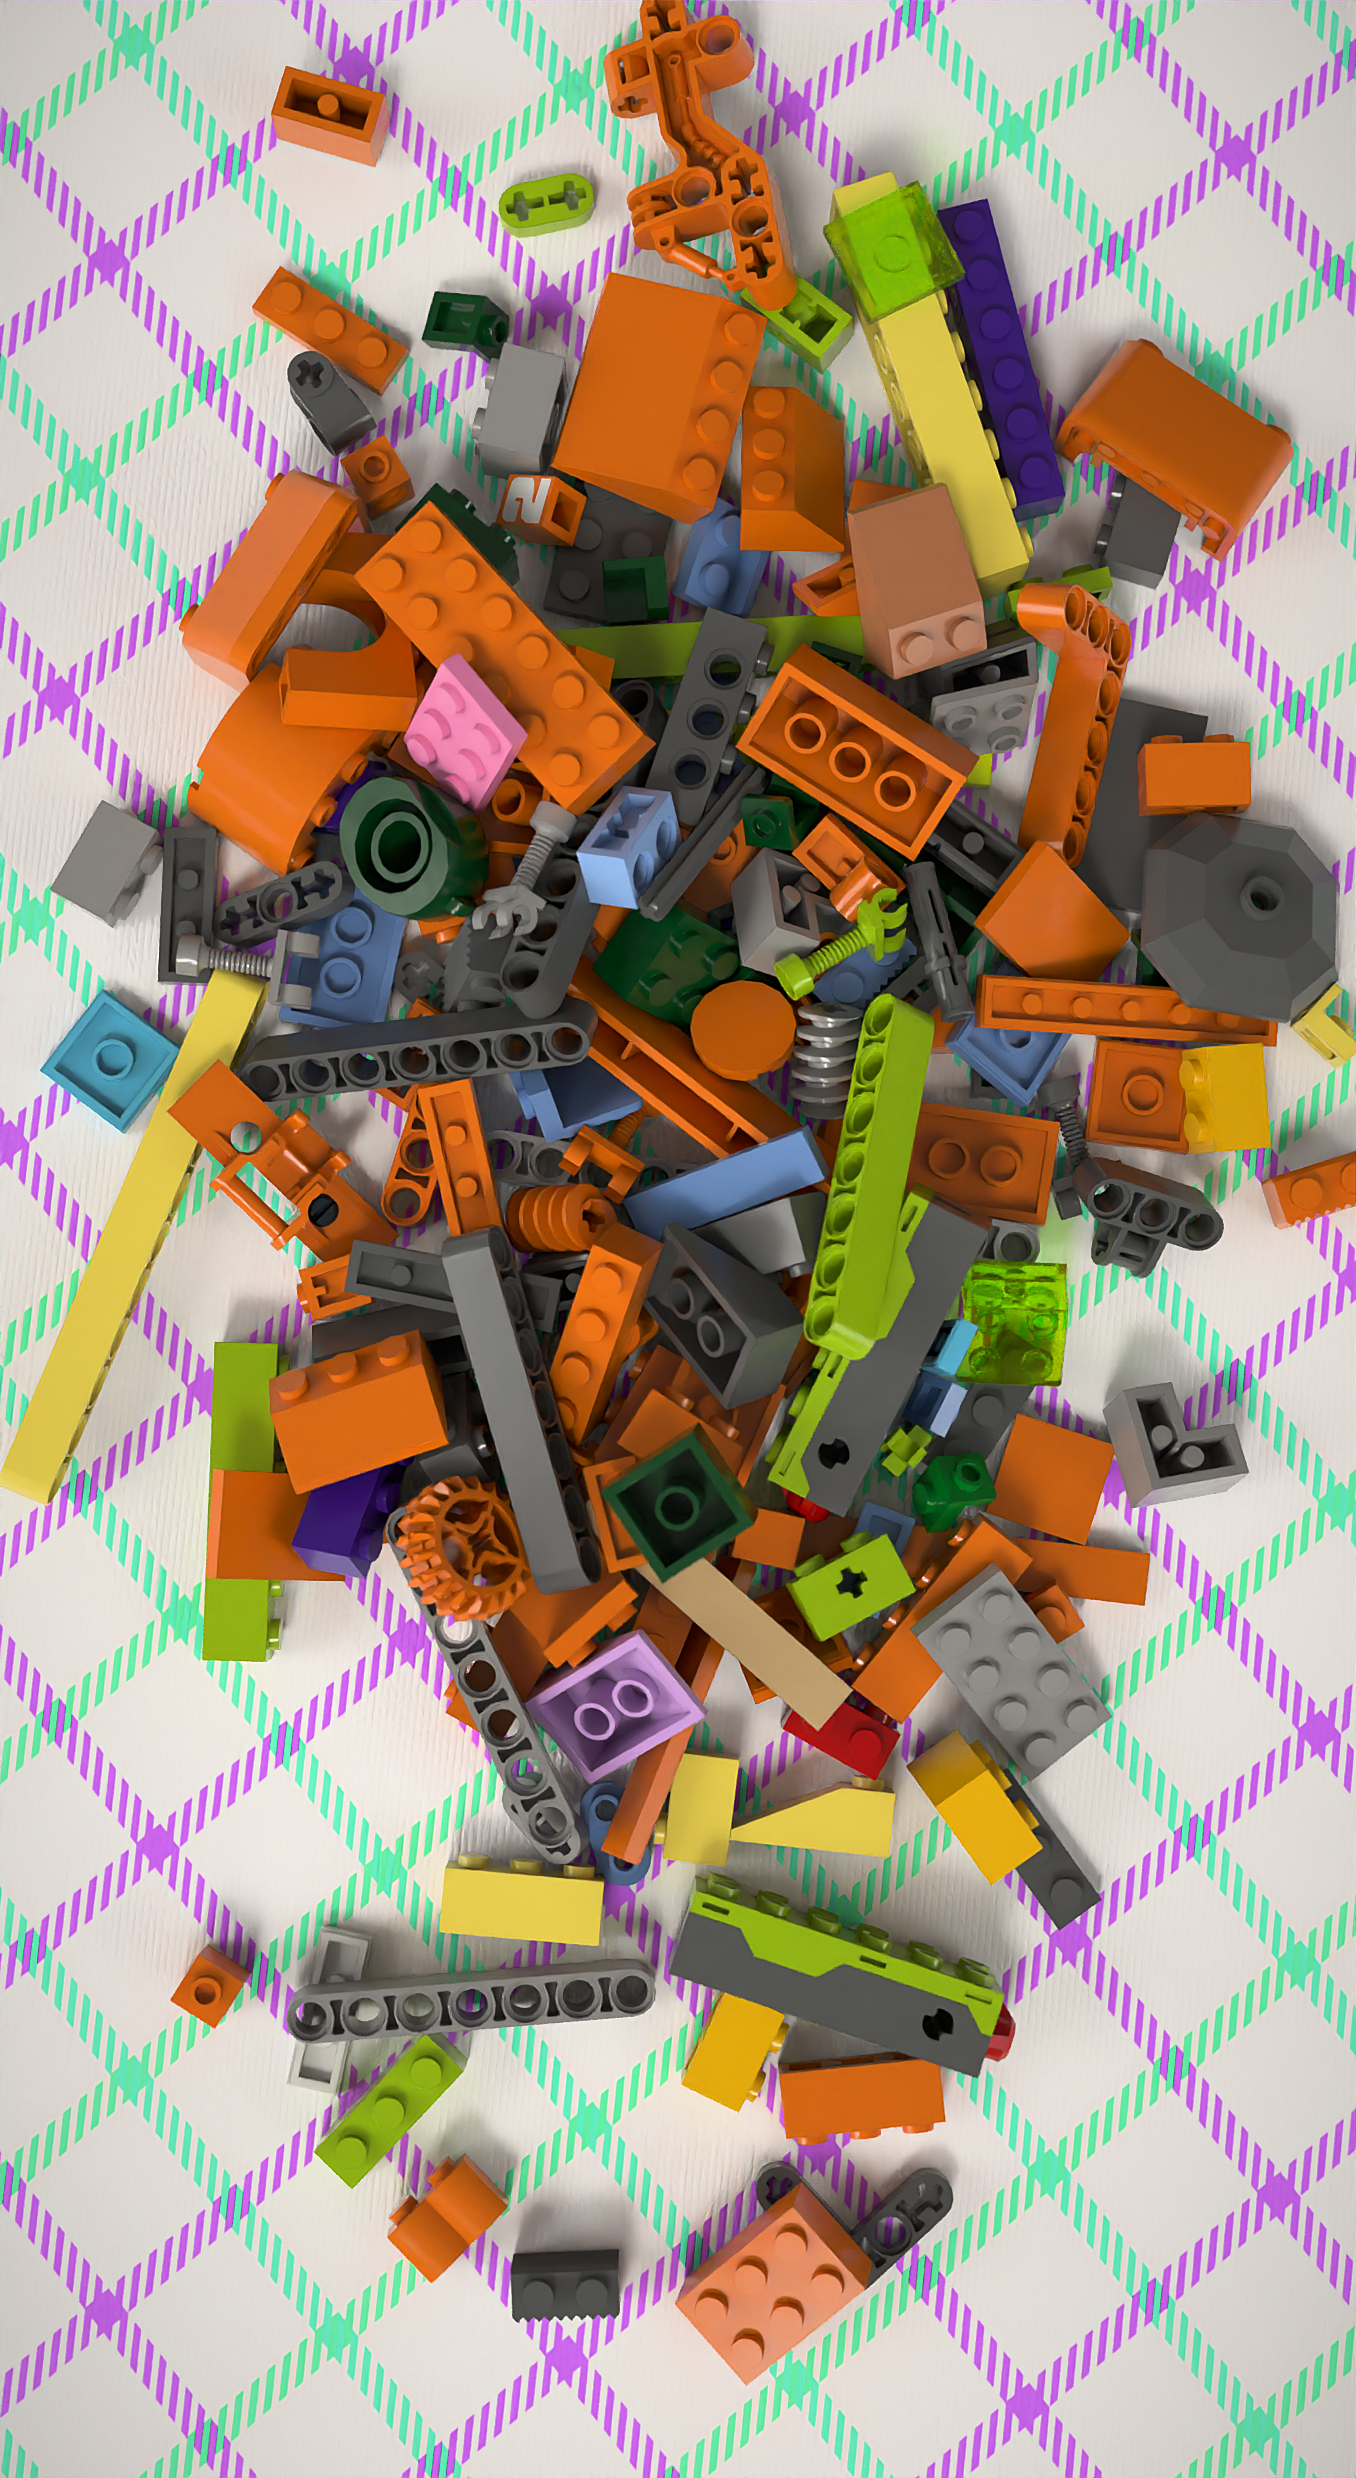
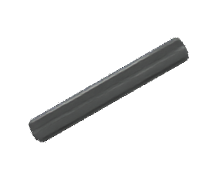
M751 763L742 767L638 898L637 905L641 909L640 914L646 919L651 918L656 922L664 919L741 821V798L747 793L762 794L769 785L764 768L761 766L756 767Z

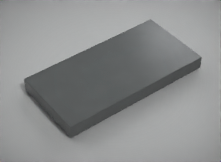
M1124 698L1119 699L1085 851L1079 865L1071 868L1106 907L1142 915L1144 851L1188 817V815L1139 816L1137 754L1144 744H1151V738L1156 736L1178 735L1182 737L1183 743H1203L1208 716Z

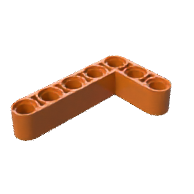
M1029 582L1021 589L1018 597L1017 617L1019 624L1026 632L1057 654L1059 660L1020 824L1017 845L1028 852L1036 840L1049 844L1070 868H1075L1082 860L1130 656L1131 632L1124 620L1080 585Z

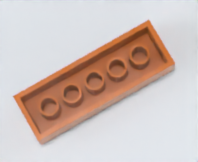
M430 500L353 576L438 670L442 662L456 653H459L528 734L527 739L517 754V758L566 811L580 818L657 744L448 515Z

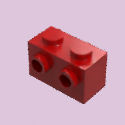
M844 1700L818 1731L790 1706L780 1722L783 1730L873 1781H876L901 1736L897 1728L891 1726L894 1719L869 1702L866 1703L864 1709H861L851 1702Z

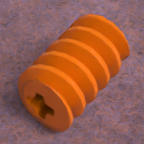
M591 1184L521 1187L512 1193L505 1210L508 1238L511 1245L519 1253L591 1251L592 1245L615 1222H618L614 1207L604 1198L599 1189Z

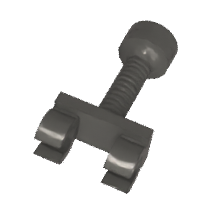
M1075 1075L1040 1085L1037 1090L1041 1106L1050 1107L1054 1112H1057L1055 1116L1058 1117L1057 1122H1060V1127H1062L1060 1129L1063 1132L1061 1135L1065 1137L1063 1141L1066 1142L1065 1147H1068L1066 1150L1069 1152L1068 1156L1071 1157V1165L1074 1167L1072 1175L1051 1182L1050 1190L1061 1221L1083 1214L1079 1197L1073 1188L1072 1178L1079 1164L1090 1158V1154L1087 1152L1088 1148L1085 1147L1087 1145L1084 1142L1085 1138L1082 1137V1129L1079 1128L1080 1123H1077L1079 1120L1075 1118L1077 1116L1074 1113L1075 1108H1072L1074 1100L1077 1096L1081 1095ZM1110 1184L1103 1185L1104 1190H1107Z

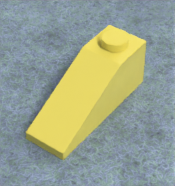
M853 1775L852 1783L838 1782L732 1822L730 1840L889 1858L896 1793L892 1788L884 1787V1778L877 1777L876 1781H873L865 1775Z

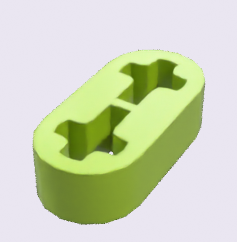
M566 173L515 184L508 187L502 193L498 202L500 222L507 233L517 238H529L581 226L592 217L594 212V190L584 176L576 173ZM574 191L576 198H582L579 200L578 209L569 210L567 203H561L565 199V192ZM524 201L526 208L531 209L528 213L529 219L519 221L517 214L513 213L516 202Z

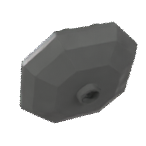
M1198 810L1144 851L1140 950L1187 1007L1286 1024L1339 980L1340 883L1293 827ZM1251 898L1259 902L1261 910L1253 904Z

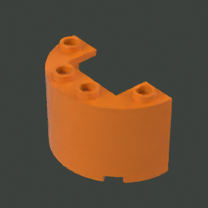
M305 643L291 647L294 649L316 650ZM270 662L237 697L210 737L196 765L204 771L200 785L195 781L189 785L187 806L195 817L212 829H217L220 835L278 877H283L315 863L318 854L314 850L320 842L312 837L310 833L315 826L323 827L333 816L338 806V801L335 798L346 783L352 785L361 777L369 763V759L366 757L368 752L371 751L381 759L386 750L390 751L401 732L282 724L278 687L282 666L278 667L273 662Z

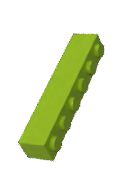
M214 1342L206 1559L213 1469L288 1473L285 1460H280V1444L270 1415L269 1379L292 1370V1356L284 1355V1345ZM205 1577L202 1660L267 1662L271 1660L273 1650H280L282 1645V1618H274L275 1597H283L285 1580L214 1579Z

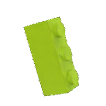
M442 2033L418 2035L320 2138L314 2153L353 2190L465 2071L468 2058Z

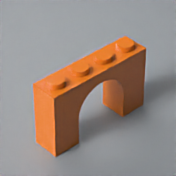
M347 532L302 601L303 604L327 605L351 613L370 629L376 642L366 648L348 652L286 648L278 681L282 724L407 732L414 711H418L424 699L423 680L415 678V670L419 660V649L353 577L394 535Z

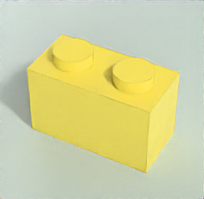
M685 1749L669 1789L668 1813L660 1812L655 1826L654 1844L664 1845L663 1859L726 1867L739 1768L738 1755Z

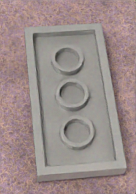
M994 1562L910 1628L1030 1782L1113 1717Z

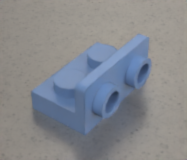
M717 496L714 510L694 523L671 593L705 613L707 607L745 619L749 616L751 608L756 601L757 590L772 551L740 550V510Z

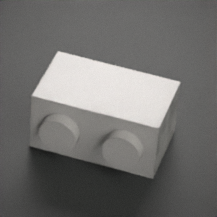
M101 800L50 890L61 900L114 928L118 919L126 920L133 911L139 897L135 890L144 874L151 876L159 866L163 858L164 848L161 845L164 842V838L156 829Z

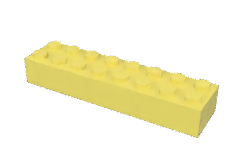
M889 171L833 190L828 232L917 487L921 489L940 482L947 485L984 602L1013 591L1012 586L1023 580L1030 563L1029 558L1034 555L1033 546L1026 527L1018 528L1011 509L1016 508V498L1011 482L1007 477L1001 479L994 461L999 459V450L995 436L990 428L983 430L977 412L982 410V401L974 380L966 381L960 364L965 362V353L961 339L956 331L949 333L943 315L948 314V305L943 288L940 283L932 285L927 266L931 265L927 242L922 234L915 236L909 218L914 217V208L909 191L906 186L898 188L893 171Z

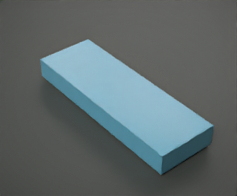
M962 1318L944 1320L920 1368L934 1375L955 1376L978 1326Z

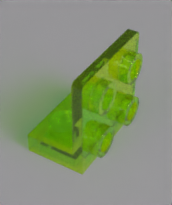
M974 1260L961 1285L964 1304L962 1319L978 1326V1329L955 1374L956 1380L963 1383L1060 1386L1063 1377L1071 1306L1067 1264Z

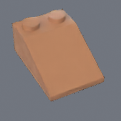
M940 482L847 511L865 659L867 662L896 680L987 650L983 600L946 484Z

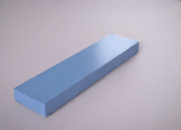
M806 1125L631 1192L622 1201L637 1232L660 1241L667 1224L675 1222L686 1230H691L822 1181L831 1172L809 1126Z

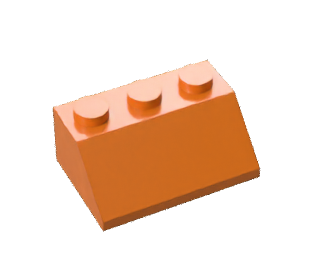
M749 386L742 408L740 550L844 552V423L795 387Z
M419 1329L399 1336H391L381 1342L351 1352L340 1353L333 1358L301 1369L290 1370L280 1376L269 1379L270 1415L292 1486L297 1495L449 1444L441 1373Z

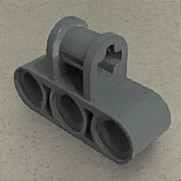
M1103 1157L1089 1158L1079 1164L1074 1171L1072 1178L1074 1190L1091 1215L1101 1221L1091 1246V1258L1096 1265L1102 1267L1109 1264L1129 1269L1134 1277L1143 1279L1151 1274L1167 1243L1193 1251H1203L1217 1244L1222 1237L1224 1231L1223 1219L1204 1193L1195 1187ZM1110 1184L1107 1190L1100 1194L1094 1195L1098 1188H1100L1103 1185ZM1155 1199L1152 1205H1150L1147 1208L1141 1209V1207L1146 1202ZM1200 1214L1196 1220L1186 1224L1191 1217Z

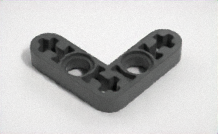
M780 2160L769 2162L760 2169L755 2180L757 2200L765 2211L782 2198L779 2194L772 2198L767 2196L770 2191L768 2179L774 2176L777 2180L781 2181L788 2177L791 2179L788 2184L789 2191L800 2182H803L863 2251H865L864 2246L859 2240L865 2236L872 2250L882 2257L875 2262L871 2253L867 2255L873 2262L866 2290L948 2214L954 2200L950 2182L942 2172L930 2167L921 2168L909 2175L851 2230L803 2175L790 2163ZM924 2183L927 2187L932 2188L939 2184L941 2187L937 2193L940 2202L935 2206L928 2201L922 2203L915 2210L916 2217L921 2221L917 2225H913L908 2213L897 2204L905 2200L910 2209L920 2199L917 2189L919 2185ZM885 2217L897 2218L905 2226L904 2236L896 2244H882L875 2236L876 2225Z

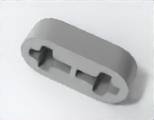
M534 1771L525 1772L516 1779L521 1784L530 1786L538 1783L543 1775ZM506 1787L504 1788L502 1804L506 1814L547 1861L557 1865L567 1864L586 1850L590 1839L589 1830L584 1820L576 1811L575 1826L567 1842L568 1844L561 1848L559 1846L546 1848L534 1843L528 1835ZM555 1807L543 1808L536 1815L537 1825L546 1833H558L566 1826L565 1815Z

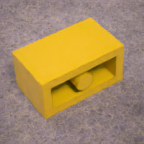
M1263 1043L1210 1046L1182 1050L1183 1062L1180 1066L1179 1078L1185 1090L1187 1115L1184 1119V1133L1190 1145V1154L1270 1148L1271 1137Z
M720 1991L681 2073V2085L738 2113L745 2100L754 2103L766 2078V2073L760 2070L768 2051L774 2054L778 2053L787 2035L789 2024L783 2022L785 2013Z

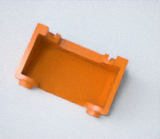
M1139 338L1137 341L1126 340L1122 343L1065 418L1053 445L1054 451L1071 463L1081 453L1093 455L1090 464L1097 469L1104 461L1188 517L1184 527L1193 532L1198 525L1206 536V541L1200 549L1220 563L1227 556L1294 457V450L1290 445L1291 438L1283 429L1273 424L1265 425L1163 357V353L1157 345L1143 338Z

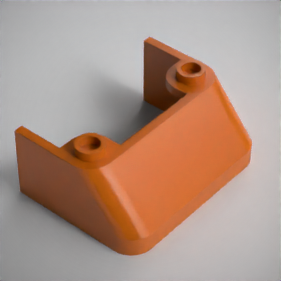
M297 469L290 470L286 475L280 472L274 477L265 493L266 505L201 604L194 603L191 605L180 622L179 630L184 633L182 645L194 664L240 693L254 679L255 673L347 532L373 534L362 498L345 487Z

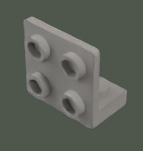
M1029 675L936 696L933 698L932 703L924 702L908 706V711L978 756L989 753L1002 754L1016 747L1024 746L1036 683L1033 676Z

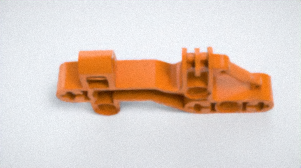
M643 0L639 15L643 38L611 51L603 60L610 108L615 116L625 119H633L657 112L661 136L675 158L678 167L674 172L640 185L628 194L626 198L628 209L632 212L631 221L633 228H635L632 233L634 244L640 249L656 250L665 263H675L707 280L715 277L723 281L726 288L731 292L747 288L755 303L762 309L768 311L780 310L794 299L797 292V278L781 193L763 157L715 122L710 95L711 92L735 85L748 77L755 64V56L738 22L731 16L717 15L695 22L684 0ZM621 61H623L624 68L620 66ZM751 188H752V191H753V193H754L755 196L748 197L749 195H751ZM706 198L703 202L697 204L700 200ZM765 227L761 232L754 234L758 229ZM730 229L737 268L725 271L717 267L718 263L715 259L683 243ZM770 264L771 266L768 267L766 272L763 265Z

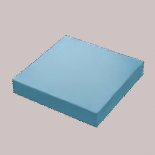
M103 988L40 1071L120 1132L126 1134L168 1079L181 1046Z

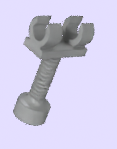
M548 801L539 802L530 819V825L536 830V835L533 837L529 849H527L519 865L520 867L512 879L513 881H511L510 886L485 891L482 899L487 901L486 904L479 906L472 916L474 930L484 928L490 912L496 915L497 927L492 931L489 939L501 938L509 933L513 924L512 915H522L521 924L516 928L513 936L527 934L534 929L538 919L537 911L543 910L546 901L530 890L535 884V880H537V876L540 874L556 841L567 842L577 824V819L572 813L555 803Z
M278 929L274 956L268 958L267 955L263 957V955L258 956V954L253 955L246 952L242 954L240 951L237 953V951L232 952L226 949H211V947L205 944L203 935L182 932L177 949L176 973L198 977L204 968L210 967L213 969L215 967V969H219L220 967V970L225 969L232 972L236 970V972L241 971V973H245L246 971V974L251 972L253 975L256 973L257 975L262 974V976L267 974V977L271 978L267 999L270 1005L310 1010L313 995L312 988L294 984H283L287 957L290 954L305 958H318L321 939H319L320 936L288 932Z

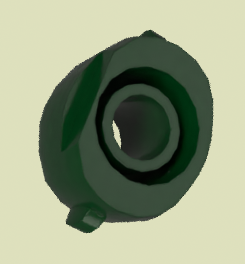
M376 775L371 781L355 792L344 809L339 824L340 845L349 874L359 890L370 901L389 914L410 920L442 922L456 916L467 917L473 913L478 907L475 901L484 890L490 874L489 847L483 826L477 815L466 804H461L455 797L441 788L399 776Z

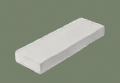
M322 1925L308 1985L365 1980L374 1936ZM357 1999L350 2006V2011L355 2018L360 1999ZM313 2002L304 2003L301 2022L313 2026L320 2024L326 2018V2013L322 2006ZM296 2040L286 2085L338 2096L351 2041L309 2044Z

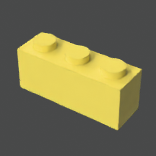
M461 1853L458 1854V1861H448L445 1866L439 1932L599 1946L605 1877L603 1874H595L594 1865L567 1863L563 1865V1871L542 1869V1861L512 1858L510 1866L489 1864L490 1857L487 1855Z

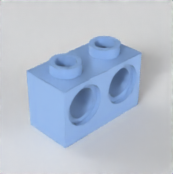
M623 785L576 852L590 902L631 909L639 908L637 905L638 898L683 843L671 792Z

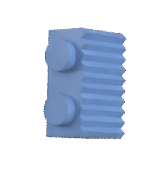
M884 928V937H894L899 930L897 928ZM906 937L905 944L901 949L892 953L884 952V958L876 963L865 947L859 951L856 950V953H852L851 956L832 966L814 984V990L807 995H809L814 1004L833 1002L857 1007L863 1011L898 976L901 970H904L908 963L912 962L917 955V947Z

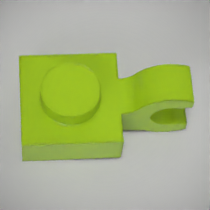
M912 1424L907 1431L900 1425L896 1426L879 1447L886 1454L879 1464L893 1477L898 1478L907 1466L914 1469L927 1454L923 1448L932 1437L917 1424Z

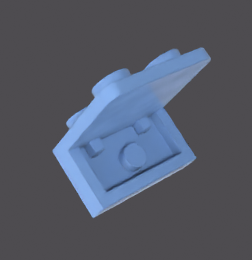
M513 1035L519 1041H528L522 1035ZM588 1055L581 1062L573 1065L509 1073L526 1120L537 1117L547 1144L577 1135L583 1125L592 1128L610 1120L624 1118L644 1105L641 1096Z

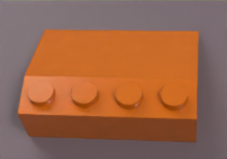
M614 272L606 274L550 466L687 525H691L713 511L768 318L722 297Z

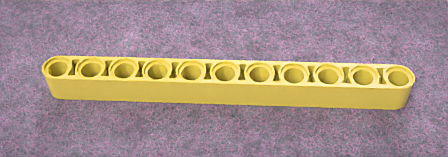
M220 967L214 970L0 1473V1487L46 1506H49L55 1498L204 1149L166 1111L218 1059L234 1074L236 1073L267 1000L270 986L269 980L251 973L246 974V971L245 973H241V971L236 972V970L232 972L231 970H220Z

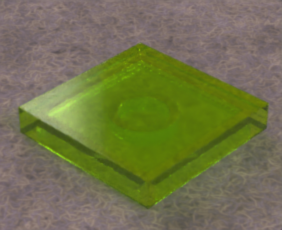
M918 180L823 226V235L870 325L964 279L965 270Z

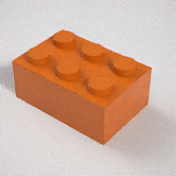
M800 2182L687 2275L675 2305L747 2386L866 2290L873 2262L804 2183Z

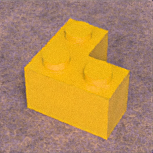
M956 1729L906 1765L909 1772L991 1886L1043 1848L1031 1831L1039 1825L1038 1821L1021 1798L1013 1804L1004 1793L1006 1789L1012 1786L978 1739L968 1744Z

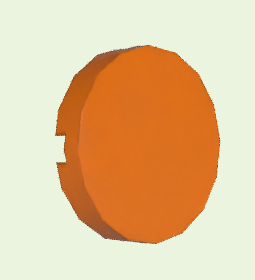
M740 980L722 984L702 998L694 1009L690 1031L693 1047L699 1055L700 1061L708 1070L725 1079L749 1081L758 1079L759 1074L766 1073L769 1070L772 1073L784 1065L794 1050L797 1027L792 1006L779 991L761 982Z

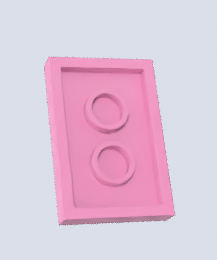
M456 653L442 662L403 738V742L407 745L413 760L430 772L441 785L442 790L455 797L461 804H466L477 815L487 807L527 739L528 734L459 653Z

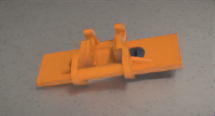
M220 1059L166 1111L224 1167L212 1179L209 1186L215 1192L221 1189L272 1238L270 1245L277 1251L296 1236L322 1262H326L351 1254L353 1239L390 1245L400 1235L337 1174L352 1161V1158L342 1148L334 1150L308 1124L311 1118L300 1108L292 1111L282 1121ZM240 1122H252L260 1130V1143L252 1151H239L231 1142V1132ZM247 1162H250L297 1208V1211L286 1222L236 1175Z

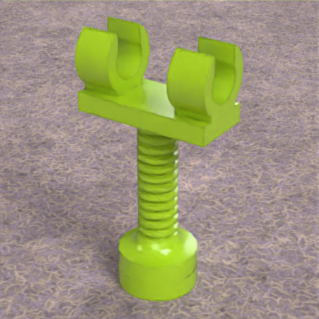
M881 889L873 896L870 904L867 900L857 904V927L852 932L849 931L843 937H839L834 942L826 945L825 948L822 947L816 953L807 956V958L800 959L795 953H791L774 963L776 976L786 993L793 1000H798L814 990L813 979L816 975L841 962L843 959L851 956L852 953H856V950H861V948L865 947L875 963L884 958V952L892 953L901 949L906 941V928L891 938L884 937V928L893 929L905 921L907 903L893 913H885L880 909L882 905L889 904L897 899V889Z

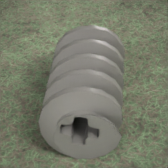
M833 1002L800 1006L798 1014L801 1017L812 1020V1024L798 1026L796 1028V1035L809 1040L810 1044L796 1046L793 1054L800 1059L808 1061V1063L792 1068L791 1074L793 1077L804 1080L805 1084L791 1086L789 1094L791 1097L803 1101V1105L798 1106L797 1110L807 1117L827 1120L844 1119L859 1044L857 1037L861 1034L863 1024L859 1017L864 1015L863 1011L857 1007Z

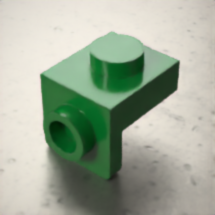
M980 1453L935 1456L912 1486L913 1504L916 1511L921 1514L927 1533L946 1532L966 1506L991 1504L997 1497L984 1457Z

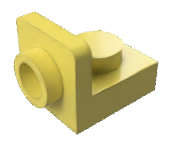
M1336 982L1299 1012L1301 1016L1290 1026L1335 1069L1347 1063L1356 1054V1042L1353 1040L1355 1033L1352 1028L1338 1016L1331 1015L1328 1017L1323 1012L1343 990Z

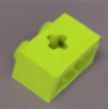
M770 264L763 265L766 272L768 267L771 266ZM797 273V292L795 297L787 306L780 310L768 311L760 308L753 300L747 288L743 289L739 294L741 306L768 318L765 330L822 375L855 335L853 317Z
M865 1529L840 1543L843 1549L842 1553L827 1561L824 1560L821 1554H818L793 1568L797 1577L785 1582L814 1640L822 1642L916 1591L887 1533H877L871 1536L869 1530ZM842 1570L846 1573H857L860 1578L852 1584L855 1591L853 1595L847 1591H838L835 1586L843 1580L840 1572Z

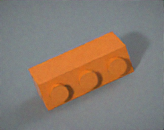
M898 2051L778 2064L786 2139L796 2138L799 2145L825 2143L829 2140L828 2135L849 2133L851 2139H871L879 2137L881 2129L902 2127L903 2133L907 2134L926 2133L934 2130V2123L946 2122L939 2065Z

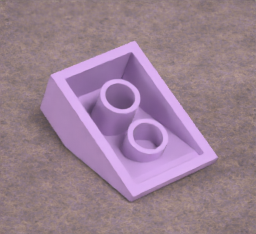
M642 1628L597 1643V1648L574 1668L565 1661L557 1669L553 1666L546 1670L523 1703L589 1784L705 1718L709 1712Z

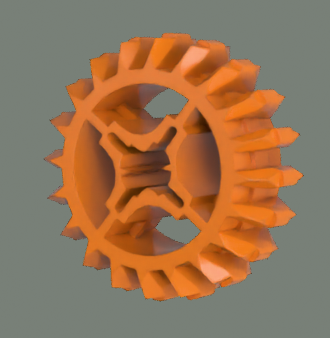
M459 1476L447 1477L438 1484L433 1483L422 1489L419 1496L412 1499L406 1506L408 1514L403 1516L402 1520L397 1524L405 1535L399 1537V1540L394 1545L406 1552V1557L402 1559L398 1567L410 1569L413 1577L410 1579L407 1587L415 1588L419 1586L422 1589L423 1593L420 1604L436 1602L437 1616L452 1614L456 1622H466L470 1619L484 1621L493 1617L494 1613L499 1614L508 1610L510 1605L514 1604V1600L520 1598L527 1591L524 1582L529 1580L532 1572L530 1566L526 1563L528 1558L515 1513L509 1507L510 1495L501 1494L496 1496L495 1482L480 1484L477 1476H466L462 1479ZM447 1511L460 1514L459 1522L450 1523L444 1520ZM481 1573L487 1576L488 1579L485 1585L473 1584L474 1575L476 1576Z

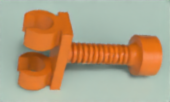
M643 1099L644 1105L642 1108L619 1119L607 1139L583 1125L558 1166L573 1176L577 1174L586 1159L613 1175L602 1195L619 1205L645 1166L643 1162L624 1151L644 1119L657 1118L661 1112Z

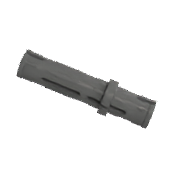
M929 861L921 862L903 869L901 874L907 884L906 887L927 960V964L924 965L923 969L926 978L933 981L942 1014V1022H957L967 1019L976 1013L963 970L967 968L965 957L958 954L948 913L935 873V864Z

